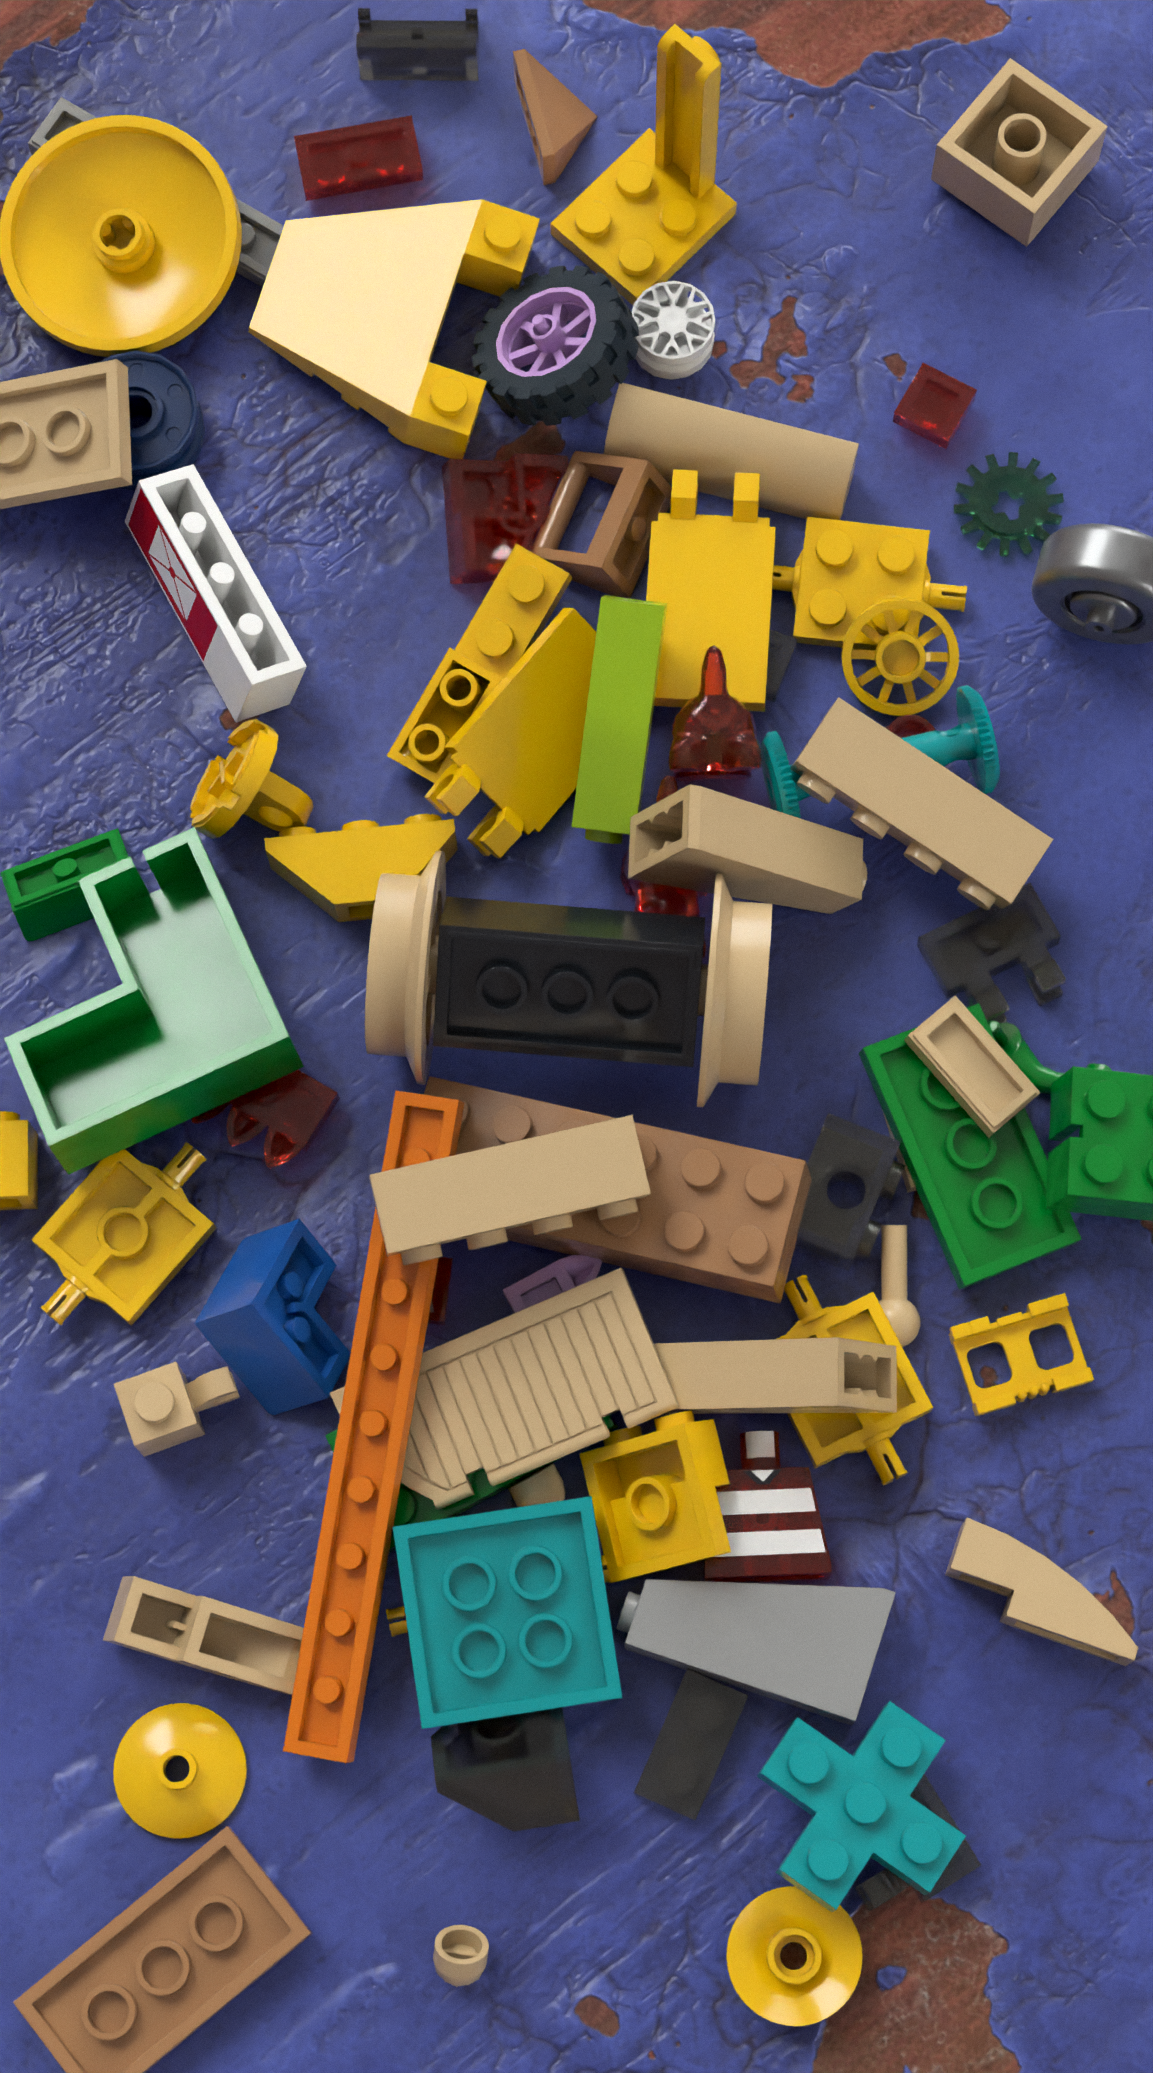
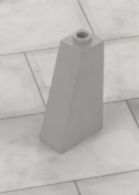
M646 1579L641 1595L628 1592L617 1630L628 1633L625 1641V1649L852 1726L856 1721L896 1592L885 1588Z

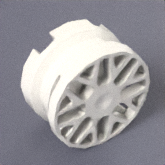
M679 281L657 283L642 292L632 309V317L639 329V336L634 337L638 345L635 359L641 368L656 377L670 380L688 377L702 369L711 357L715 337L714 310L706 295L693 285ZM695 295H696V296H698L699 298H701L703 301H701V302H694L693 300H694V297H695ZM704 308H708L709 312L706 313Z

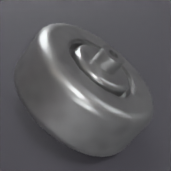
M1095 523L1072 525L1054 532L1046 539L1041 548L1032 581L1031 591L1035 604L1048 619L1058 626L1089 639L1114 644L1152 642L1153 537L1125 527Z

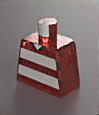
M751 1431L739 1434L741 1469L727 1470L730 1484L716 1487L731 1552L705 1559L703 1581L760 1583L828 1580L832 1573L831 1559L809 1467L781 1468L779 1432Z

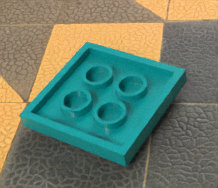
M592 1496L393 1527L422 1729L622 1698Z

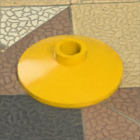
M189 1703L164 1705L140 1717L122 1738L114 1760L113 1776L115 1790L126 1813L145 1830L155 1835L172 1839L200 1836L222 1824L238 1805L247 1778L245 1751L235 1730L215 1712ZM174 1757H184L190 1767L188 1776L183 1781L171 1782L165 1772L167 1763Z
M795 1886L776 1888L752 1900L738 1915L728 1937L726 1950L727 1968L735 1991L753 2012L768 2021L781 2025H810L836 2013L853 1994L862 1969L863 1954L860 1936L853 1920L845 1909L839 1905L837 1910L830 1912ZM790 1942L800 1944L806 1952V1961L797 1970L786 1968L780 1959L782 1948Z

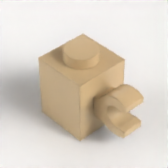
M173 1362L114 1384L133 1444L144 1457L205 1435L198 1412L240 1397L228 1366L210 1371L188 1383L178 1363Z

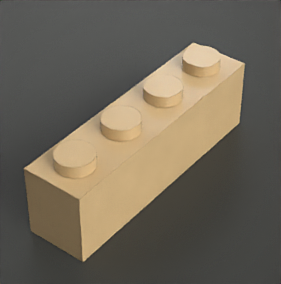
M839 697L830 707L791 766V770L801 776L797 785L809 795L826 804H829L832 798H835L854 811L850 820L859 828L878 839H883L885 834L888 833L907 846L903 854L908 860L933 875H936L938 870L942 869L961 882L957 891L972 903L986 910H989L993 904L1001 909L1012 904L1054 840Z
M633 1115L370 1174L369 1176L387 1257L401 1254L403 1265L442 1257L440 1244L466 1239L469 1250L508 1242L505 1229L531 1223L534 1235L573 1227L571 1214L597 1209L599 1220L638 1212L636 1199L645 1198L651 1194Z

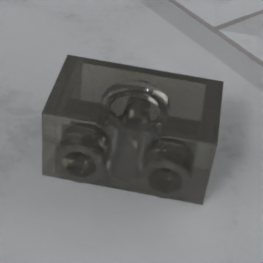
M828 1113L807 1163L811 1181L796 1235L797 1241L794 1250L846 1271H850L856 1255L865 1259L869 1258L882 1223L871 1219L878 1199L881 1196L892 1201L906 1166L895 1161L900 1141ZM837 1182H849L859 1189L863 1201L854 1208L842 1209L830 1201L827 1189Z

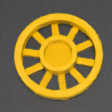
M892 598L873 604L853 621L846 633L842 646V668L850 689L862 703L883 714L894 716L912 715L930 708L948 692L957 674L959 648L950 624L932 606L915 599ZM892 610H912L904 631H898ZM881 613L884 614L889 633L884 637L867 624L873 617ZM922 613L931 618L937 625L917 638L913 634ZM860 631L877 644L876 650L852 649ZM943 633L947 641L948 652H925L923 646ZM852 659L875 660L876 666L856 678L853 672ZM926 662H948L945 675L941 681L924 669ZM882 675L885 681L879 697L876 699L865 691L862 686L877 676ZM917 677L934 688L933 692L918 701L916 700L912 681ZM894 683L903 684L907 703L893 704L887 702Z

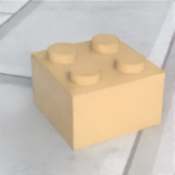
M1010 58L937 144L931 180L1027 247L1097 164L1108 126Z

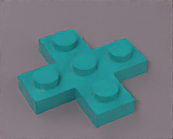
M891 1701L883 1707L853 1755L797 1717L757 1775L759 1779L812 1815L775 1873L830 1912L837 1910L870 1857L923 1895L930 1893L966 1835L910 1797V1795L946 1740Z

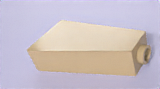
M692 784L633 815L630 820L628 879L714 894L716 873H721L731 897L832 914L862 900V891L867 881V867L863 861V838Z
M839 1337L654 1344L679 1405V1408L665 1414H675L692 1410L693 1414L897 1412L896 1346Z

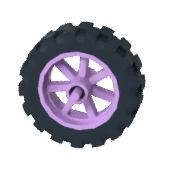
M576 265L573 271L567 270L565 266H556L549 268V274L540 276L538 272L524 278V285L514 290L511 287L499 297L502 302L497 308L493 309L490 307L482 319L485 326L482 331L476 332L473 341L477 354L472 355V362L479 374L478 378L487 381L486 390L508 417L513 419L517 416L521 423L535 426L537 421H543L546 426L561 424L564 417L571 415L574 420L587 414V407L596 401L600 405L612 395L610 389L616 382L623 383L630 372L627 367L629 360H635L638 352V345L634 340V337L639 336L637 323L632 317L633 314L609 279L600 272H597L594 276L590 268ZM587 332L586 338H579ZM534 363L528 372L521 370V367Z

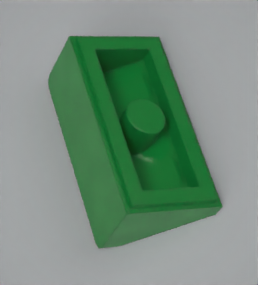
M118 828L0 872L13 913L25 940L34 941L94 918L78 880L129 857Z

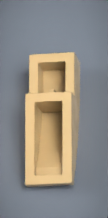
M968 1517L965 1519L960 1527L945 1575L1006 1596L1007 1600L1000 1619L1001 1623L1123 1666H1127L1135 1661L1138 1646L1115 1617L1080 1582L1046 1556L1008 1534Z
M123 1576L103 1641L292 1696L304 1628L205 1596H195L135 1576Z

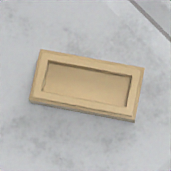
M956 995L904 1039L907 1045L988 1137L993 1135L1040 1094V1091Z

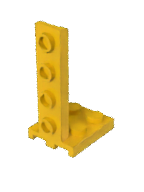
M676 24L662 36L657 45L655 132L649 128L550 223L551 235L595 273L600 272L604 274L611 284L615 286L618 293L632 305H634L635 301L646 289L657 283L667 282L736 214L737 202L715 184L722 63L716 51L707 41L698 36L691 38Z

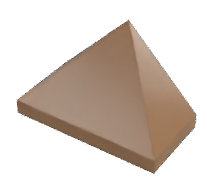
M525 49L513 51L514 82L544 185L552 184L557 181L598 116Z

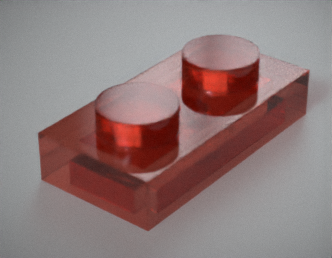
M412 115L294 136L306 201L424 180Z

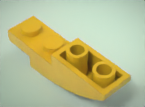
M516 543L455 650L449 647L388 752L387 756L430 782L436 783L444 771L453 764L450 760L452 754L444 746L541 635L543 628L572 580L570 573Z

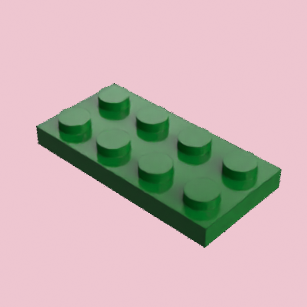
M980 1004L968 1007L967 1009L995 1040ZM916 1028L861 1049L858 1054L959 1290L1076 1244L1081 1240L1070 1212L1046 1210L1048 1160L1025 1107L993 1135L988 1137L904 1041Z

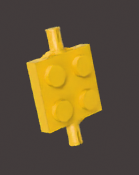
M807 517L803 550L795 562V567L774 565L772 590L792 592L791 598L796 612L792 642L842 648L846 633L857 616L881 600L910 598L925 602L933 608L964 612L967 586L930 583L931 577L926 563L930 530ZM892 610L898 631H904L912 610ZM883 613L878 614L867 622L869 626L883 637L889 634ZM922 613L920 615V618L918 620L917 626L913 634L917 638L919 633V624L924 617V614ZM860 631L852 649L876 650L877 644Z
M187 1142L184 1143L181 1150L162 1171L156 1167L141 1163L125 1149L102 1159L31 1239L39 1249L58 1264L63 1276L66 1278L65 1282L40 1308L61 1326L64 1320L87 1296L91 1300L106 1304L132 1326L216 1230L215 1224L189 1203L181 1188L207 1159Z
M807 1275L797 1277L795 1283L793 1280L785 1284L784 1291L799 1321L796 1322L787 1334L777 1339L839 1337L896 1346L897 1412L787 1413L814 1468L816 1469L846 1453L867 1451L882 1481V1485L893 1482L894 1476L896 1480L903 1477L908 1472L898 1457L890 1438L901 1426L931 1412L933 1406L874 1292L844 1306L822 1308L808 1281ZM798 1289L800 1290L805 1302L803 1301ZM884 1457L886 1458V1460H887V1462H888V1464H889V1466H890V1468H891V1470H892L894 1476L892 1475V1473H891V1471H890V1469H889V1467H888V1465H887V1463H886Z

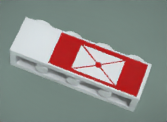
M194 464L139 480L125 523L235 722H239L289 705L307 666Z

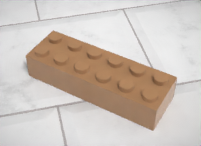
M429 1076L424 1095L457 1099L465 1103L456 1155L616 1119L610 1116ZM634 1122L651 1192L645 1198L636 1199L638 1212L605 1220H599L597 1209L571 1214L573 1227L540 1235H534L532 1223L505 1229L509 1241L569 1255H585L612 1265L781 1303L812 1178L806 1160Z

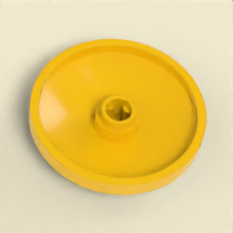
M111 115L94 118L67 128L52 137L20 169L8 191L0 218V259L4 275L16 300L29 317L55 340L80 352L102 357L131 351L147 353L159 351L187 337L200 327L212 315L229 290L237 270L242 245V226L237 200L230 183L216 160L197 140L186 132L163 121L144 116Z

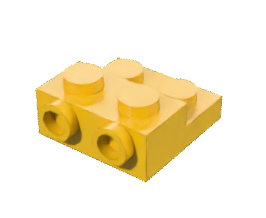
M692 1410L670 1414L654 1419L656 1432L642 1435L640 1426L619 1429L610 1432V1437L603 1440L604 1447L580 1453L589 1496H592L594 1515L603 1554L606 1558L607 1569L611 1578L610 1583L632 1579L731 1552L716 1492V1487L730 1484L714 1419L695 1422Z

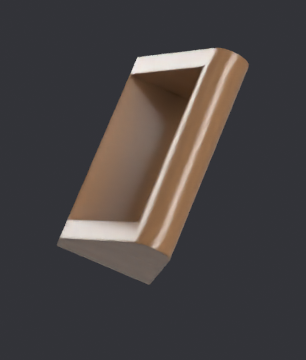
M575 451L530 551L570 573L572 581L609 595L630 598L649 555L651 522L658 521V512L667 513L671 504L672 487L649 460ZM589 477L616 486L587 553L558 550Z

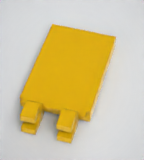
M673 469L671 513L658 512V521L651 522L646 601L668 603L654 706L765 712L776 527H770V518L758 517L759 473L735 472L733 516L697 514V470Z
M563 608L444 746L452 754L450 760L453 764L444 771L424 796L441 814H447L449 811L453 816H458L479 793V790L496 804L467 838L483 856L492 854L495 858H501L519 839L522 831L526 835H529L531 832H540L577 787L596 631L574 608Z

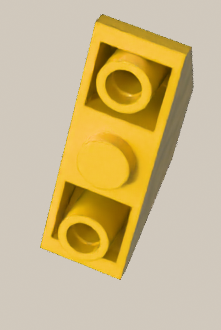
M418 814L406 818L404 824L380 827L379 823L375 821L358 820L344 824L341 827V831L316 833V829L311 827H291L280 831L279 837L264 838L265 851L271 869L338 922L372 919L377 886L382 873L421 876L436 851L444 852L447 863L458 850L454 819L442 820L441 816L436 814Z

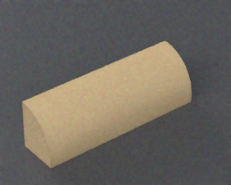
M619 383L607 430L604 454L649 460L669 484H672L673 469L697 470L699 492L733 500L735 472L759 473V507L803 519L814 517L841 520L855 471L859 443L650 389Z

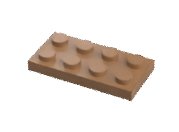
M226 1826L13 2001V2003L66 2073H146L313 1933L231 1827Z

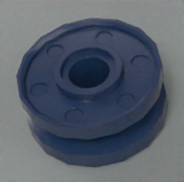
M142 351L115 354L101 361L117 359L128 367L130 419L141 414L151 416L144 426L135 429L130 428L132 485L118 488L132 491L136 490L139 480L192 465L200 455L205 436L200 403L197 400L194 386L181 367L159 354Z

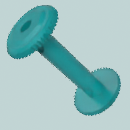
M968 685L960 686L956 690L957 726L947 731L933 730L901 739L942 766H946L956 760L968 761V766L976 786L981 792L988 794L993 792L1000 778V765L994 730L986 705L979 692ZM768 732L761 742L763 777L771 809L801 818L798 801L811 795L797 785L801 776L791 770L792 764L789 765L787 753L778 732Z

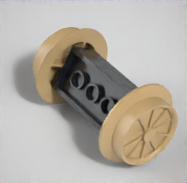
M436 851L421 876L382 873L379 878L372 916L365 998L366 1051L368 1054L407 1057L417 1084L422 1085L426 1084L429 1075L434 1046L693 1067L697 1017L704 1016L697 1107H704L718 1083L758 1085L768 982L772 904L733 901L723 874L716 873L708 964H702L706 917L446 897L445 854L443 851Z

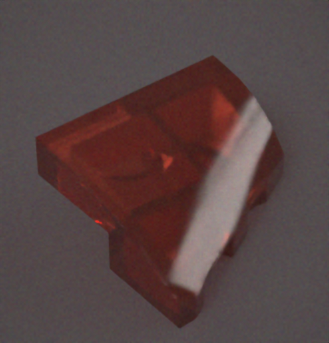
M515 453L508 461L448 459L442 466L450 584L495 581L516 543L531 552L533 551V540L538 529L544 525L551 508L548 505L559 479L566 473L569 466L568 456Z

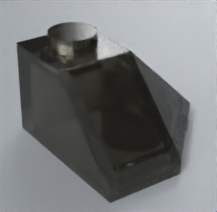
M562 1707L458 1723L457 1725H444L431 1736L435 1783L438 1793L513 1832L580 1821Z

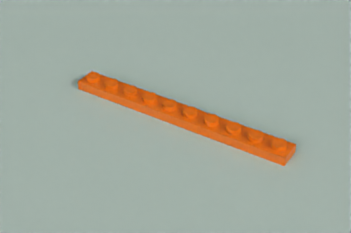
M395 1090L382 1172L456 1155L465 1103L457 1099ZM376 1207L283 1752L342 1763L354 1762L439 1259L403 1265L401 1254L387 1257Z

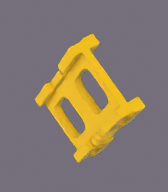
M1065 1293L1029 1303L1024 1314L1022 1312L998 1318L994 1323H990L988 1316L950 1327L949 1338L954 1347L975 1416L1015 1405L1016 1400L1023 1402L1026 1397L1034 1399L1038 1393L1044 1396L1050 1388L1052 1393L1090 1383L1094 1380L1091 1368L1087 1367L1068 1311L1069 1303ZM1060 1325L1066 1332L1073 1353V1360L1069 1364L1049 1370L1041 1369L1037 1365L1029 1341V1334L1034 1330ZM997 1343L1004 1350L1011 1371V1379L1006 1383L980 1388L974 1381L967 1360V1353L971 1349Z

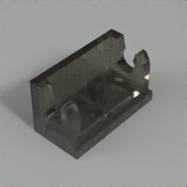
M358 8L359 32H357L356 50L360 80L479 81L480 24L478 8L465 9L466 21L372 20L371 8Z

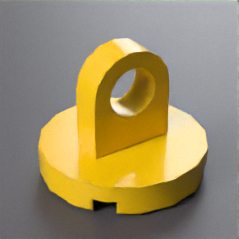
M258 719L243 722L228 737L227 743L234 746L226 759L217 755L215 760H211L196 788L190 806V817L193 818L191 821L192 827H195L197 831L211 839L218 838L231 829L243 814L279 832L291 827H305L314 807L313 801L301 789L269 771L277 751L278 734L273 728Z

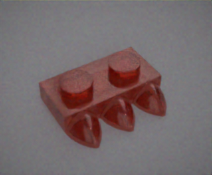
M296 1070L193 1117L191 1120L194 1124L206 1122L223 1112L227 1106L231 1107L227 1120L229 1144L231 1146L243 1144L260 1134L264 1128L268 1129L264 1142V1158L266 1166L272 1168L290 1161L301 1150L307 1152L340 1097L336 1091L302 1071Z

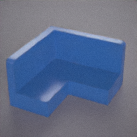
M300 1219L244 1238L194 1323L264 1409L271 1415L329 1398L330 1392H332L351 1354L314 1308L337 1265Z

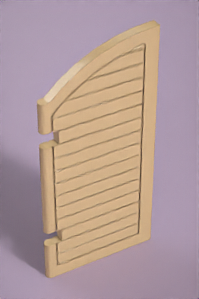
M622 1268L616 1269L423 1352L401 1483L433 1500L436 1509L439 1510L474 1495L467 1476L484 1468L488 1481L493 1487L610 1437L609 1429L605 1425L603 1417L619 1410L629 1429L679 1408L624 1270ZM345 1386L330 1392L339 1414L341 1412Z

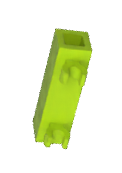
M608 595L601 597L571 826L586 829L585 839L622 844L623 834L630 835L631 817L641 810L668 603Z

